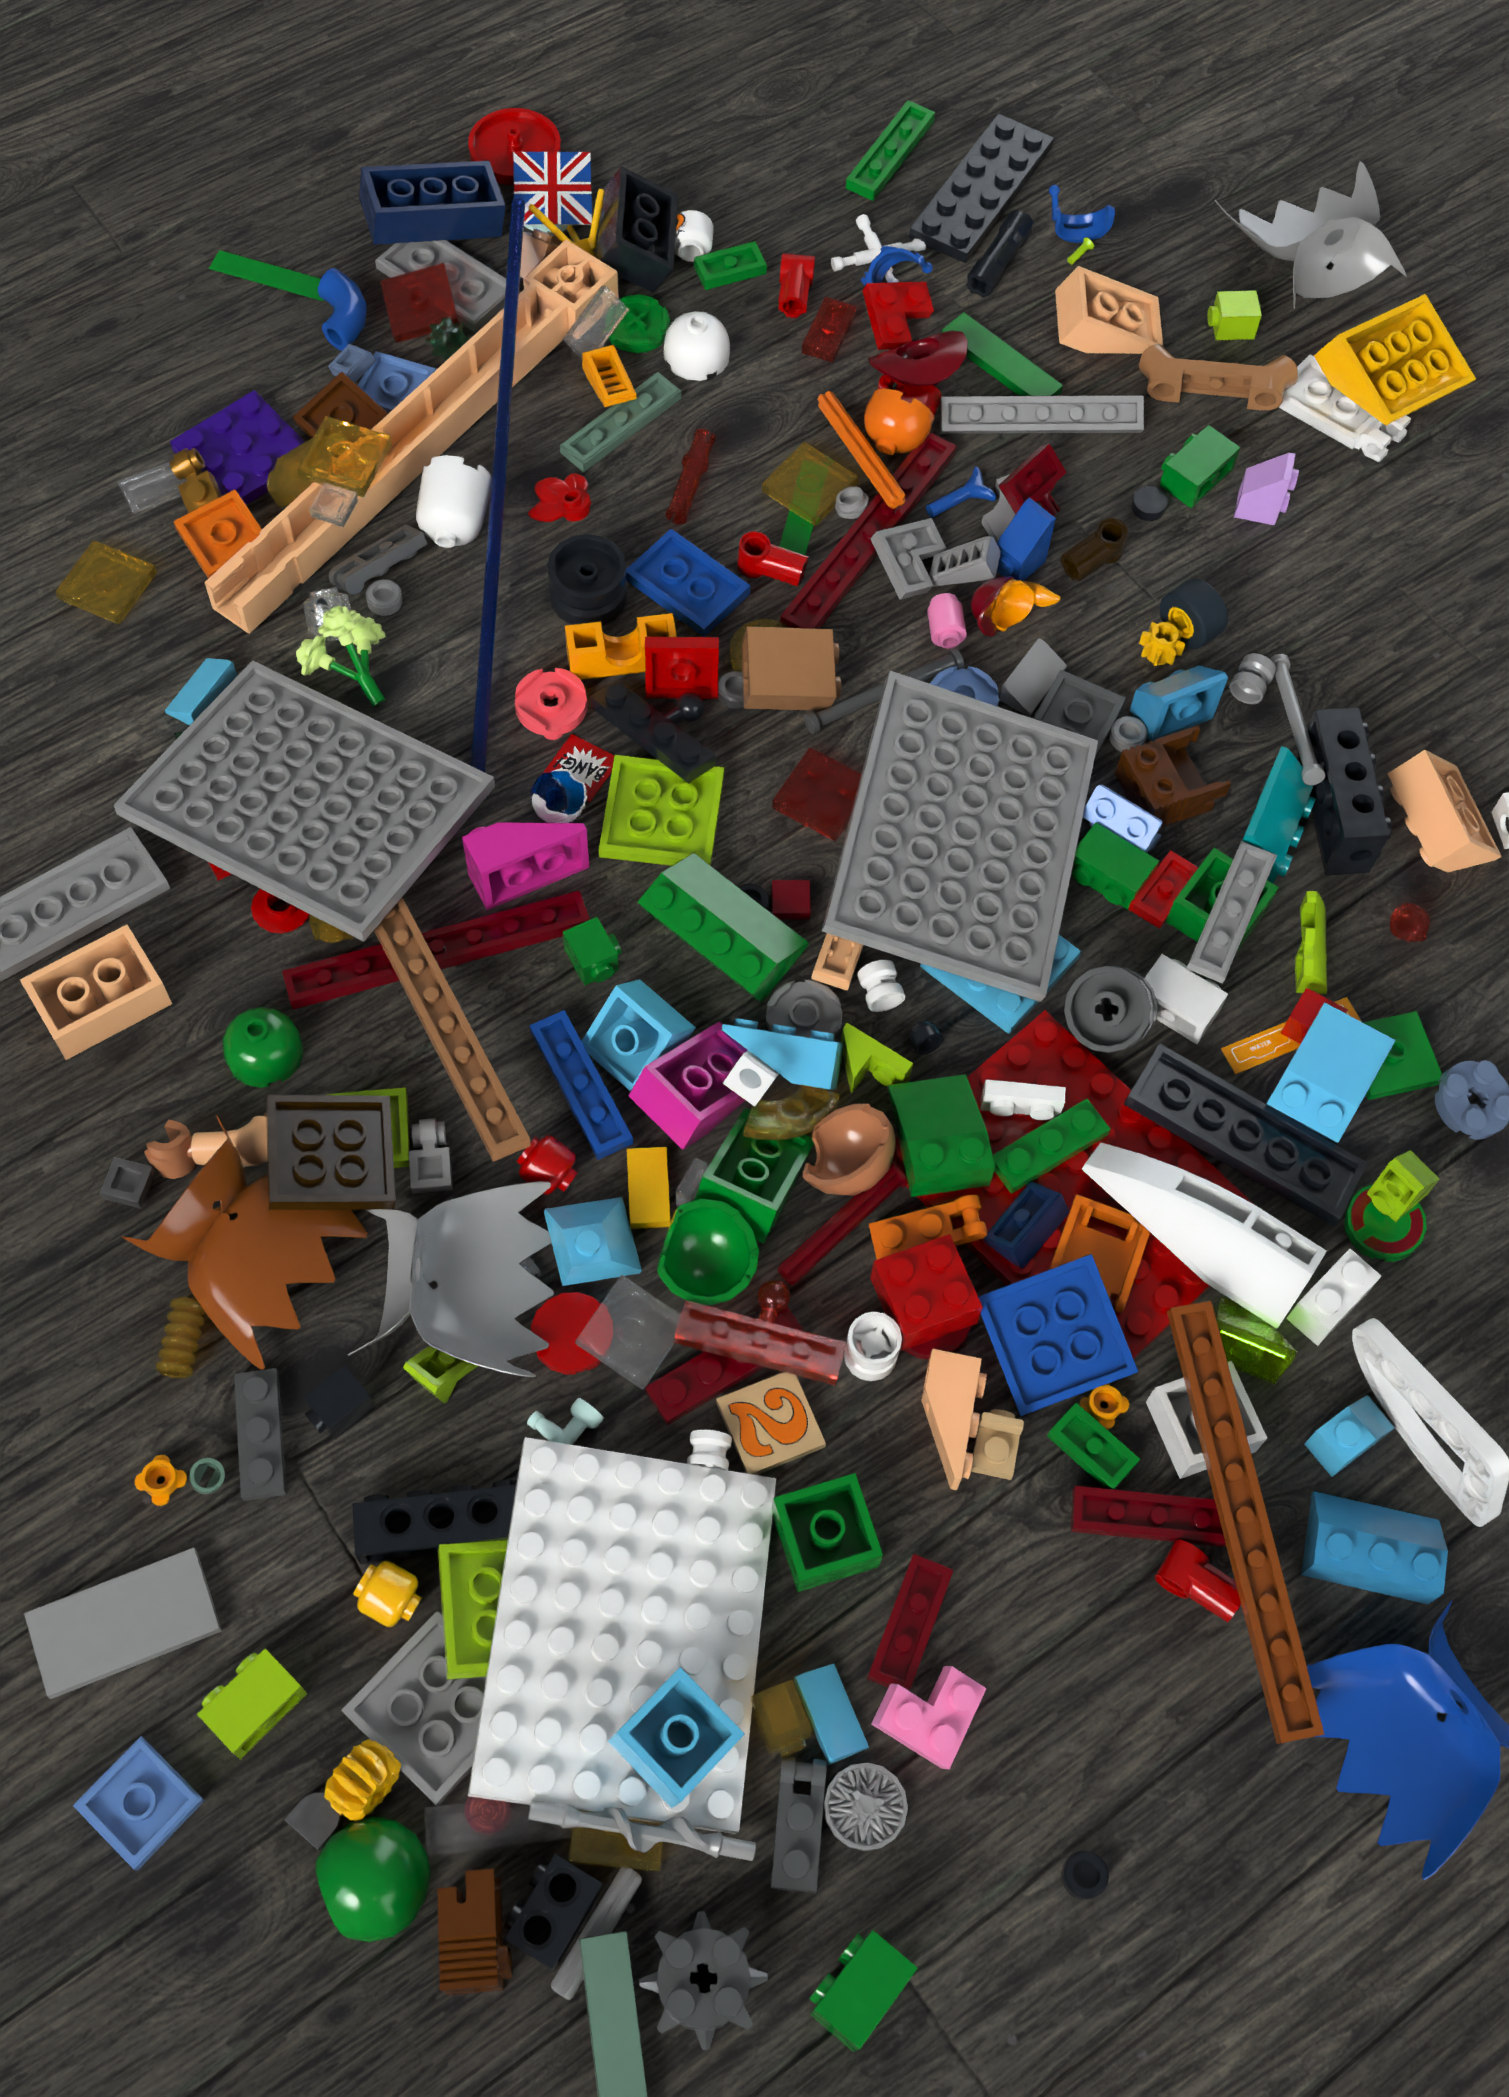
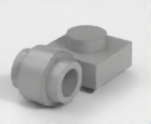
M436 1118L420 1119L419 1124H412V1140L414 1148L421 1147L422 1150L409 1151L412 1193L453 1190L451 1152L449 1147L439 1148L441 1145H447L445 1122H437Z

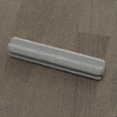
M627 1866L620 1868L551 1982L552 1990L563 1998L572 1999L584 1980L579 1939L612 1933L642 1883V1877L636 1871Z

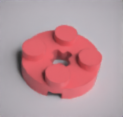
M555 668V672L549 671L544 673L543 669L535 670L527 674L516 687L515 711L519 721L531 732L543 735L549 740H557L563 734L572 731L579 726L586 716L588 702L584 684L575 674L568 670ZM555 697L558 698L556 706H545V698L553 700Z

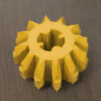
M371 1739L365 1740L360 1745L354 1746L352 1751L346 1757H343L342 1762L333 1769V1775L326 1782L324 1798L331 1803L330 1806L338 1814H343L349 1820H354L355 1822L362 1820L366 1815L371 1814L375 1807L383 1802L385 1796L392 1791L391 1787L399 1778L401 1763L385 1745L382 1746Z

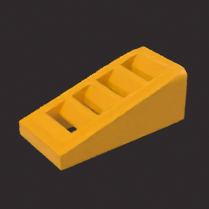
M614 345L582 353V367L585 375L604 407L637 399V394ZM619 383V385H615V386H611V387L605 388L606 386H610V385H614V384Z

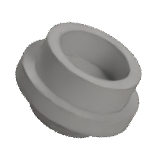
M848 487L838 493L835 509L840 517L855 519L863 513L870 504L868 495L861 488Z

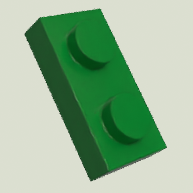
M755 241L694 257V268L705 290L766 274L767 264Z
M1075 1403L1047 1435L1051 1441L1105 1489L1114 1490L1140 1461L1139 1457L1078 1403Z

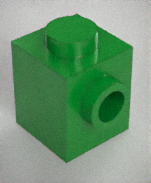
M598 917L563 931L564 950L584 986L594 981L596 983L606 981L615 972L619 971L618 955L622 954L621 947L613 933L607 935Z

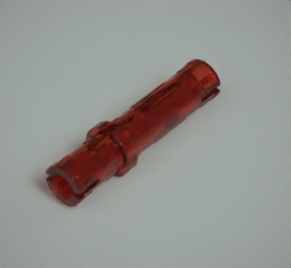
M696 430L689 452L683 456V469L669 508L665 513L668 520L675 513L672 520L674 524L682 525L687 522L702 474L708 471V458L716 441L713 433L710 434L708 441H706L709 430Z

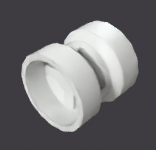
M891 960L874 961L858 971L857 976L860 985L867 990L865 999L871 1011H887L897 1007L905 1000L902 986L896 983L897 971Z

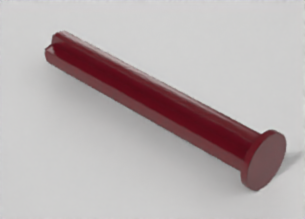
M891 1163L889 1171L876 1185L869 1190L855 1195L778 1267L777 1271L782 1279L788 1284H796L897 1188H904L908 1185L904 1173L894 1163Z

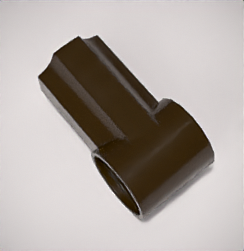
M1114 517L1103 519L1098 524L1097 530L1061 555L1060 562L1064 567L1065 573L1072 580L1081 581L1105 563L1117 562L1122 557L1128 535L1126 524Z

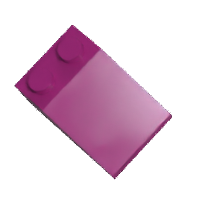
M495 823L488 827H478L462 837L468 875L487 911L590 868L587 829L584 823Z
M717 1022L646 1065L628 1096L684 1150L707 1135L746 1101L724 1085L723 1082L743 1053L747 1052V1049L722 1031V1024Z

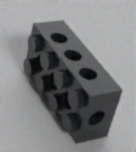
M1359 708L1315 710L1307 730L1317 762L1324 769L1325 778L1319 784L1313 785L1309 796L1316 798L1311 813L1325 876L1369 873L1376 859L1380 857L1381 850L1387 839L1391 837L1392 825L1390 818L1385 817L1384 791L1383 787L1377 784L1375 776L1376 758L1373 753H1370L1368 747V725L1362 721Z

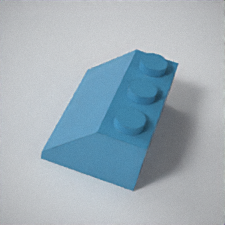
M1315 1491L1311 1493L1301 1575L1428 1605L1444 1594L1448 1550L1439 1520Z

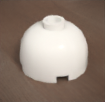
M697 311L684 313L676 318L666 331L664 359L665 362L667 361L671 365V371L675 375L686 380L702 381L707 379L708 374L716 371L717 375L720 374L728 365L730 356L729 336L724 325L715 316Z

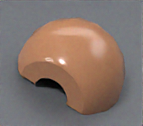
M851 1104L833 1111L814 1126L812 1140L817 1152L816 1163L814 1166L810 1163L805 1164L803 1178L813 1187L832 1195L854 1196L876 1185L889 1171L895 1150L894 1130L884 1112L871 1107L870 1104Z

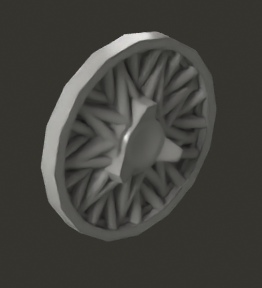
M866 1762L852 1764L836 1774L826 1791L824 1811L826 1822L837 1839L850 1848L869 1851L881 1849L895 1840L905 1825L908 1805L905 1790L898 1778L883 1766Z

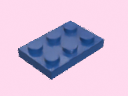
M672 529L665 533L626 569L627 582L668 612L673 613L675 617L703 637L750 595L751 585Z

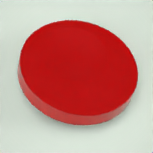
M523 108L502 109L484 116L474 125L468 139L469 156L471 161H490L497 183L514 185V152H561L560 134L554 123L538 112Z

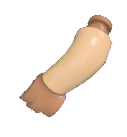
M266 1113L263 1116L253 1117L247 1125L239 1129L227 1131L241 1157L244 1167L267 1163ZM169 1119L164 1127L170 1142L158 1143L152 1141L146 1143L147 1150L144 1153L149 1164L157 1170L159 1175L170 1179L181 1178L191 1173L196 1164L205 1165L227 1140V1136L224 1131L196 1132L191 1136L190 1131L185 1125Z

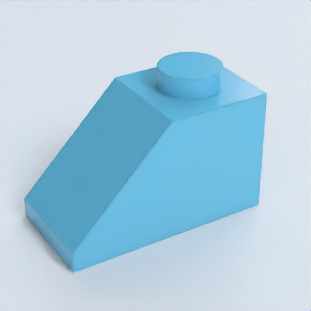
M1366 1395L1346 1407L1316 1430L1304 1445L1330 1476L1333 1477L1396 1427L1371 1398Z

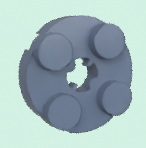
M1486 1060L1481 1062L1464 1061L1454 1065L1441 1075L1439 1091L1435 1093V1105L1441 1119L1451 1130L1456 1133L1462 1131L1465 1134L1472 1135L1468 1138L1480 1140L1494 1135L1508 1124L1509 1086L1498 1072L1495 1064ZM1469 1092L1477 1095L1480 1100V1107L1477 1104H1470L1468 1097L1472 1094Z

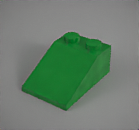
M966 1074L888 1086L911 1197L990 1186L995 1163L987 1129Z
M744 1107L702 1176L694 1201L699 1199L723 1201L739 1210L742 1217L753 1229L755 1240L764 1244L813 1149L814 1142L812 1138Z

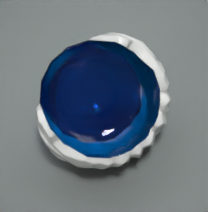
M557 769L543 773L534 781L531 788L533 808L536 814L547 823L573 822L585 808L588 796L586 795L585 784L575 778L568 769Z

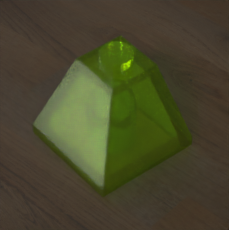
M1221 1296L1213 1309L1227 1362L1232 1361L1236 1369L1275 1384L1294 1361L1297 1351L1273 1326L1230 1298L1226 1299Z

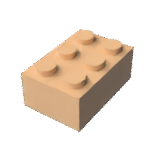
M128 924L20 979L65 1060L172 1005L163 982Z

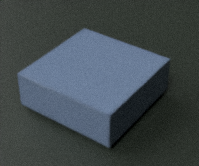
M348 344L329 364L328 368L334 376H337L342 371L355 383L376 360L371 352Z

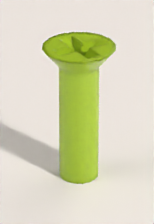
M1085 237L1083 244L1067 258L1068 263L1073 265L1087 250H1093V242Z

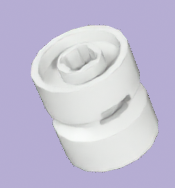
M879 1312L864 1313L854 1320L849 1328L844 1352L846 1366L853 1375L862 1380L876 1381L885 1378L892 1372L896 1365L902 1342L900 1327L895 1320Z

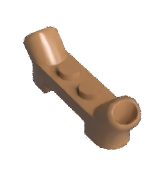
M1155 344L1148 347L1142 353L1139 362L1140 371L1149 379L1147 386L1148 394L1156 400L1179 403L1181 392L1248 398L1247 409L1273 410L1282 404L1284 391L1295 385L1298 378L1297 365L1290 357L1285 355L1278 356L1264 366L1178 359L1163 345Z

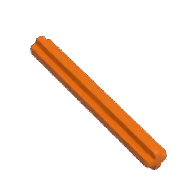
M831 391L820 394L817 398L819 402L818 407L886 504L892 509L899 505L902 506L905 503L904 491L838 398Z

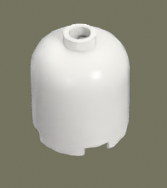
M449 455L433 457L431 464L424 466L416 509V520L420 530L437 545L445 548L466 545L477 538L483 525L493 483L491 474L483 466L478 465L476 470L473 467L464 465V458Z

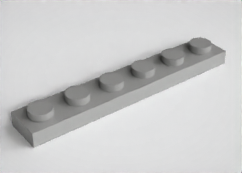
M1144 396L941 397L940 434L1141 433L1144 430Z

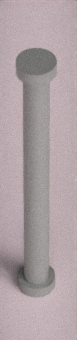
M1276 654L1270 660L1276 666V681L1303 766L1301 776L1305 784L1316 785L1324 780L1325 772L1323 767L1317 762L1289 673L1290 660L1285 654Z

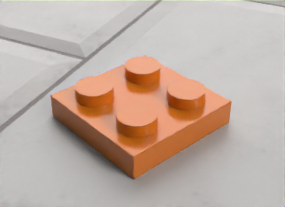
M236 490L173 521L175 529L208 579L249 541H254L262 530Z

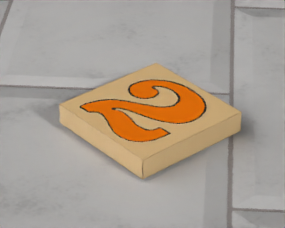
M794 1369L716 1398V1404L729 1435L732 1437V1442L746 1474H761L823 1449L826 1446V1442Z

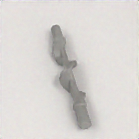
M531 1801L528 1813L529 1820L561 1825L562 1828L588 1827L622 1833L627 1839L629 1846L633 1850L647 1852L657 1842L664 1841L694 1848L715 1858L722 1855L753 1861L755 1855V1842L724 1837L721 1832L701 1834L684 1817L671 1818L658 1826L629 1821L622 1808H605L603 1811L582 1812L568 1804L559 1806L538 1801Z

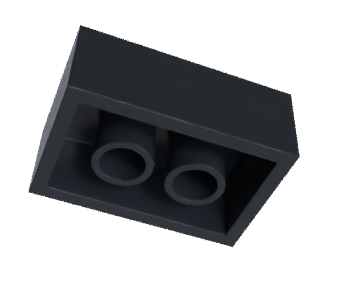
M621 166L603 189L604 198L599 222L597 259L618 271V276L654 292L673 270L678 194Z

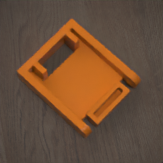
M1076 1194L1049 1270L1092 1254L1109 1299L1111 1296L1118 1298L1115 1302L1114 1311L1122 1313L1150 1231L1131 1214ZM1090 1216L1127 1229L1125 1241L1086 1227Z

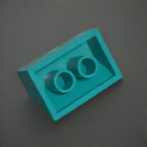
M1283 746L1279 750L1242 839L1243 842L1277 855L1267 878L1273 884L1277 875L1285 877L1293 856L1286 854L1289 846L1297 847L1305 828L1298 825L1300 818L1308 819L1316 798L1309 796L1313 785H1307L1303 782L1301 776L1303 766L1292 752Z

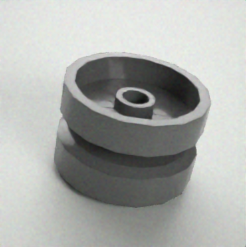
M1103 966L1088 970L1075 980L1067 993L1064 1013L1068 1028L1080 1043L1092 1050L1110 1053L1133 1047L1146 1038L1155 1024L1158 1006L1154 990L1145 977L1130 968ZM1110 1001L1112 1005H1118L1119 1008L1118 1013L1112 1014V1016L1106 1011V1006Z

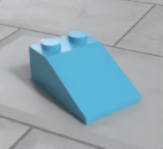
M1324 1002L1266 1105L1338 1143L1395 1040Z

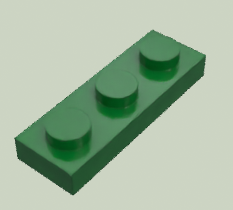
M1085 1099L993 1154L994 1171L1012 1194L1029 1184L1030 1181H1034L1105 1138L1111 1129L1090 1101Z

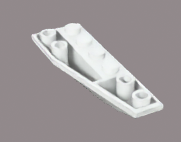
M1101 1142L1082 1168L1086 1174L1205 1283L1276 1329L1327 1252L1261 1208L1223 1187L1146 1155Z

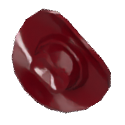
M951 330L904 344L867 359L872 367L901 383L913 386H934L950 377L959 369L966 358L968 341L963 332Z

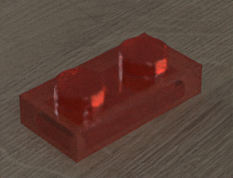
M825 297L802 343V353L833 363L855 318L856 306Z

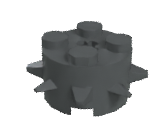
M701 1911L697 1913L692 1931L684 1932L678 1938L661 1931L655 1935L663 1956L659 1961L658 1971L639 1979V1987L657 1992L660 1995L661 2003L665 2008L657 2027L661 2034L681 2024L687 2029L695 2030L702 2050H709L715 2029L725 2026L728 2022L747 2030L750 2029L753 2023L744 2003L748 1997L749 1989L768 1981V1975L765 1972L748 1966L747 1957L742 1951L749 1934L745 1927L727 1936L721 1931L712 1930L706 1913ZM708 1967V1973L717 1977V1984H710V1992L699 1993V1986L690 1983L691 1974L697 1975V1968Z

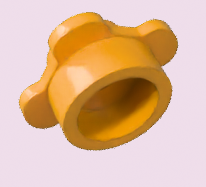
M1108 1383L1094 1388L1088 1397L1080 1400L1079 1405L1103 1427L1110 1430L1115 1424L1114 1420L1120 1413L1127 1412L1129 1401ZM1106 1402L1108 1407L1103 1409L1100 1403Z
M166 1455L154 1457L153 1461L148 1463L142 1470V1473H139L135 1478L136 1488L140 1491H146L151 1495L152 1502L157 1506L166 1505L170 1500V1495L177 1488L184 1487L187 1483L186 1473L183 1470H176L170 1464V1459ZM164 1477V1483L158 1484V1478Z

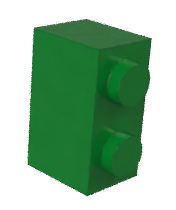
M1208 425L1198 435L1193 433L1177 454L1172 452L1165 459L1161 467L1163 475L1159 486L1192 508L1233 471L1241 447Z
M1095 822L1076 847L1071 875L1081 885L1090 886L1103 894L1110 903L1120 905L1128 910L1131 901L1134 900L1157 869L1159 860Z

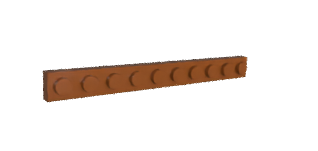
M1212 1301L1170 1308L1167 1314L1276 1743L1280 1744L1324 1735Z

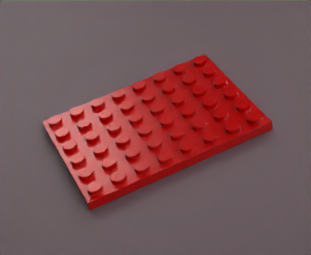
M1046 1010L967 1077L987 1129L992 1155L1052 1119L1037 1120L1030 1115L1014 1113L1010 1116H997L990 1111L980 1110L981 1095L986 1080L1066 1087L1065 1103L1061 1114L1085 1099H1088L1111 1129L1108 1136L1033 1181L1061 1193L1069 1212L1077 1194L1129 1213L1082 1170L1084 1164L1101 1142L1140 1153L1186 1170L1254 1204L1186 1140L1124 1105L1132 1090ZM897 1137L895 1139L892 1163L906 1176L899 1138ZM994 1171L990 1186L916 1197L927 1208L953 1202L963 1196L978 1195L981 1209L978 1211L981 1222H985L988 1233L1027 1185L1011 1194ZM962 1216L952 1218L954 1229L964 1226ZM1068 1216L1023 1269L1012 1264L986 1244L983 1239L965 1243V1245L1008 1286L1049 1270ZM1090 1216L1086 1226L1125 1241L1128 1232L1125 1228ZM1151 1232L1125 1308L1122 1313L1115 1311L1133 1359L1170 1326L1167 1314L1170 1308L1193 1304L1211 1287ZM1111 1296L1110 1301L1114 1309L1118 1298Z

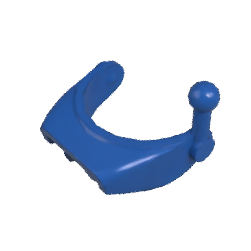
M1056 184L1050 186L1052 221H1054L1055 232L1059 238L1067 242L1081 243L1085 237L1091 241L1099 239L1111 229L1115 216L1114 207L1106 205L1102 210L1089 214H1063L1058 205L1060 188ZM1072 227H1087V228L1071 229Z
M882 246L880 254L871 262L869 271L864 272L866 276L862 277L861 282L864 286L867 283H882L885 273L893 265L902 261H913L920 264L922 271L927 274L932 271L933 266L930 262H926L924 257L917 252L913 254L902 248Z

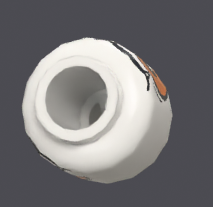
M688 210L677 215L674 253L683 260L694 262V257L710 253L713 243L714 226L706 214L697 210Z

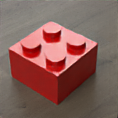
M950 1234L873 1262L870 1279L885 1314L894 1319L900 1327L902 1335L901 1351L978 1323L983 1307Z

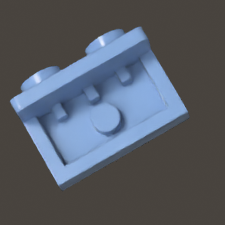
M1102 784L1095 788L1084 808L1083 818L1089 821L1091 826L1096 822L1146 853L1155 848L1162 836L1157 833L1162 825V821Z

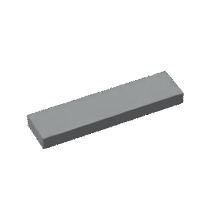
M1241 841L1186 969L1223 984L1275 862L1276 854Z

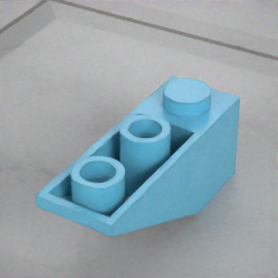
M735 1018L734 1025H722V1031L789 1082L830 1090L837 1089L844 1043L833 1041V1033L811 1030L810 1037L795 1035L796 1027L773 1024L772 1031L757 1029L758 1021Z

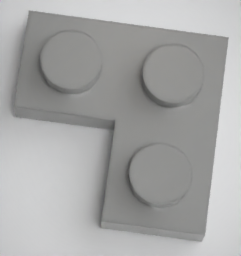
M932 518L877 531L870 538L900 600L928 593L934 586L922 560L943 552L946 546Z

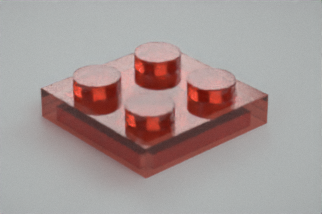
M809 747L772 800V808L836 842L850 821L861 774Z

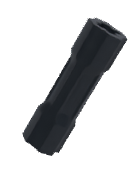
M1014 210L1008 214L993 242L967 275L968 281L966 286L971 293L978 294L982 298L991 295L1001 280L1002 273L1018 249L1023 247L1033 232L1032 225L1034 222L1029 214L1022 213L1019 210Z

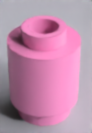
M943 593L933 597L927 610L931 640L937 646L947 649L954 648L963 642L967 636L962 604L955 595L950 593Z

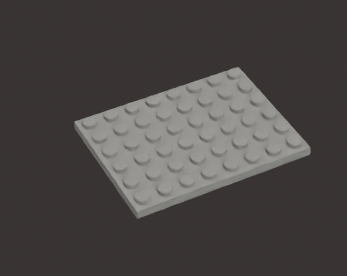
M252 660L114 804L116 814L364 942L495 788V780L493 776Z
M890 671L885 680L822 932L1041 1002L1047 994L1098 740Z

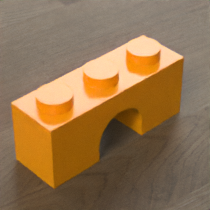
M673 613L637 617V627L635 630L620 637L608 636L603 633L601 622L566 625L565 635L569 669L580 680L645 672V637H677Z

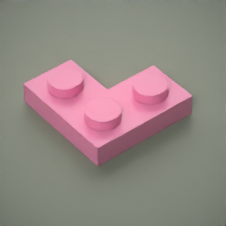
M944 1666L927 1702L899 1684H890L871 1725L938 1767L950 1769L987 1688L953 1666Z

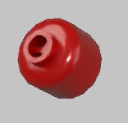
M546 1135L541 1139L535 1136L530 1142L531 1146L527 1147L516 1161L521 1165L519 1176L527 1183L550 1182L551 1187L543 1193L544 1195L552 1194L556 1188L564 1192L578 1174L577 1171L572 1169L576 1162V1154L550 1135Z

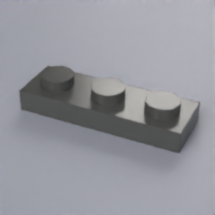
M276 1368L234 1374L241 1498L247 1501L287 1495L279 1373Z

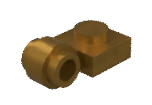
M185 448L173 455V460L169 461L173 473L179 480L184 478L188 480L177 486L188 513L222 496L214 475L209 471L201 473L205 463L195 448L191 450Z

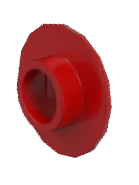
M259 889L252 900L251 912L253 919L261 928L270 933L283 934L292 932L302 926L310 916L309 913L293 905H290L284 911L272 910L271 906L273 903L281 899L262 889Z

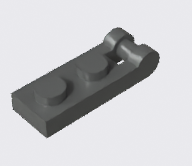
M403 525L334 566L329 572L330 583L350 594L356 595L360 593L364 587V582L384 575L388 572L389 567L401 560H408L417 554V550L426 546L428 543L424 533L409 525Z
M782 1756L771 1889L816 1893L827 1760L813 1759V1763L795 1762L796 1757ZM794 1780L811 1782L810 1795L794 1794Z

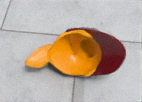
M1005 576L984 582L975 591L971 601V608L980 631L988 637H993L998 632L1006 631L1008 627L1023 621L1034 604L1039 607H1046L1058 603L1061 598L1040 584L1015 580L1012 576Z

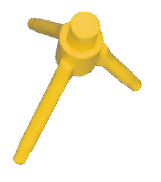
M603 189L598 190L589 238L582 240L579 239L573 226H567L571 241L533 204L528 206V209L562 243L568 240L597 258L594 250L596 249L597 232L603 205Z

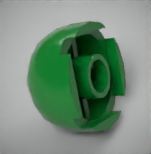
M266 1007L248 1009L237 1015L227 1026L222 1039L224 1060L233 1076L245 1085L258 1088L270 1087L268 1083H274L280 1079L282 1082L289 1079L300 1067L304 1054L300 1032L292 1020L279 1010Z

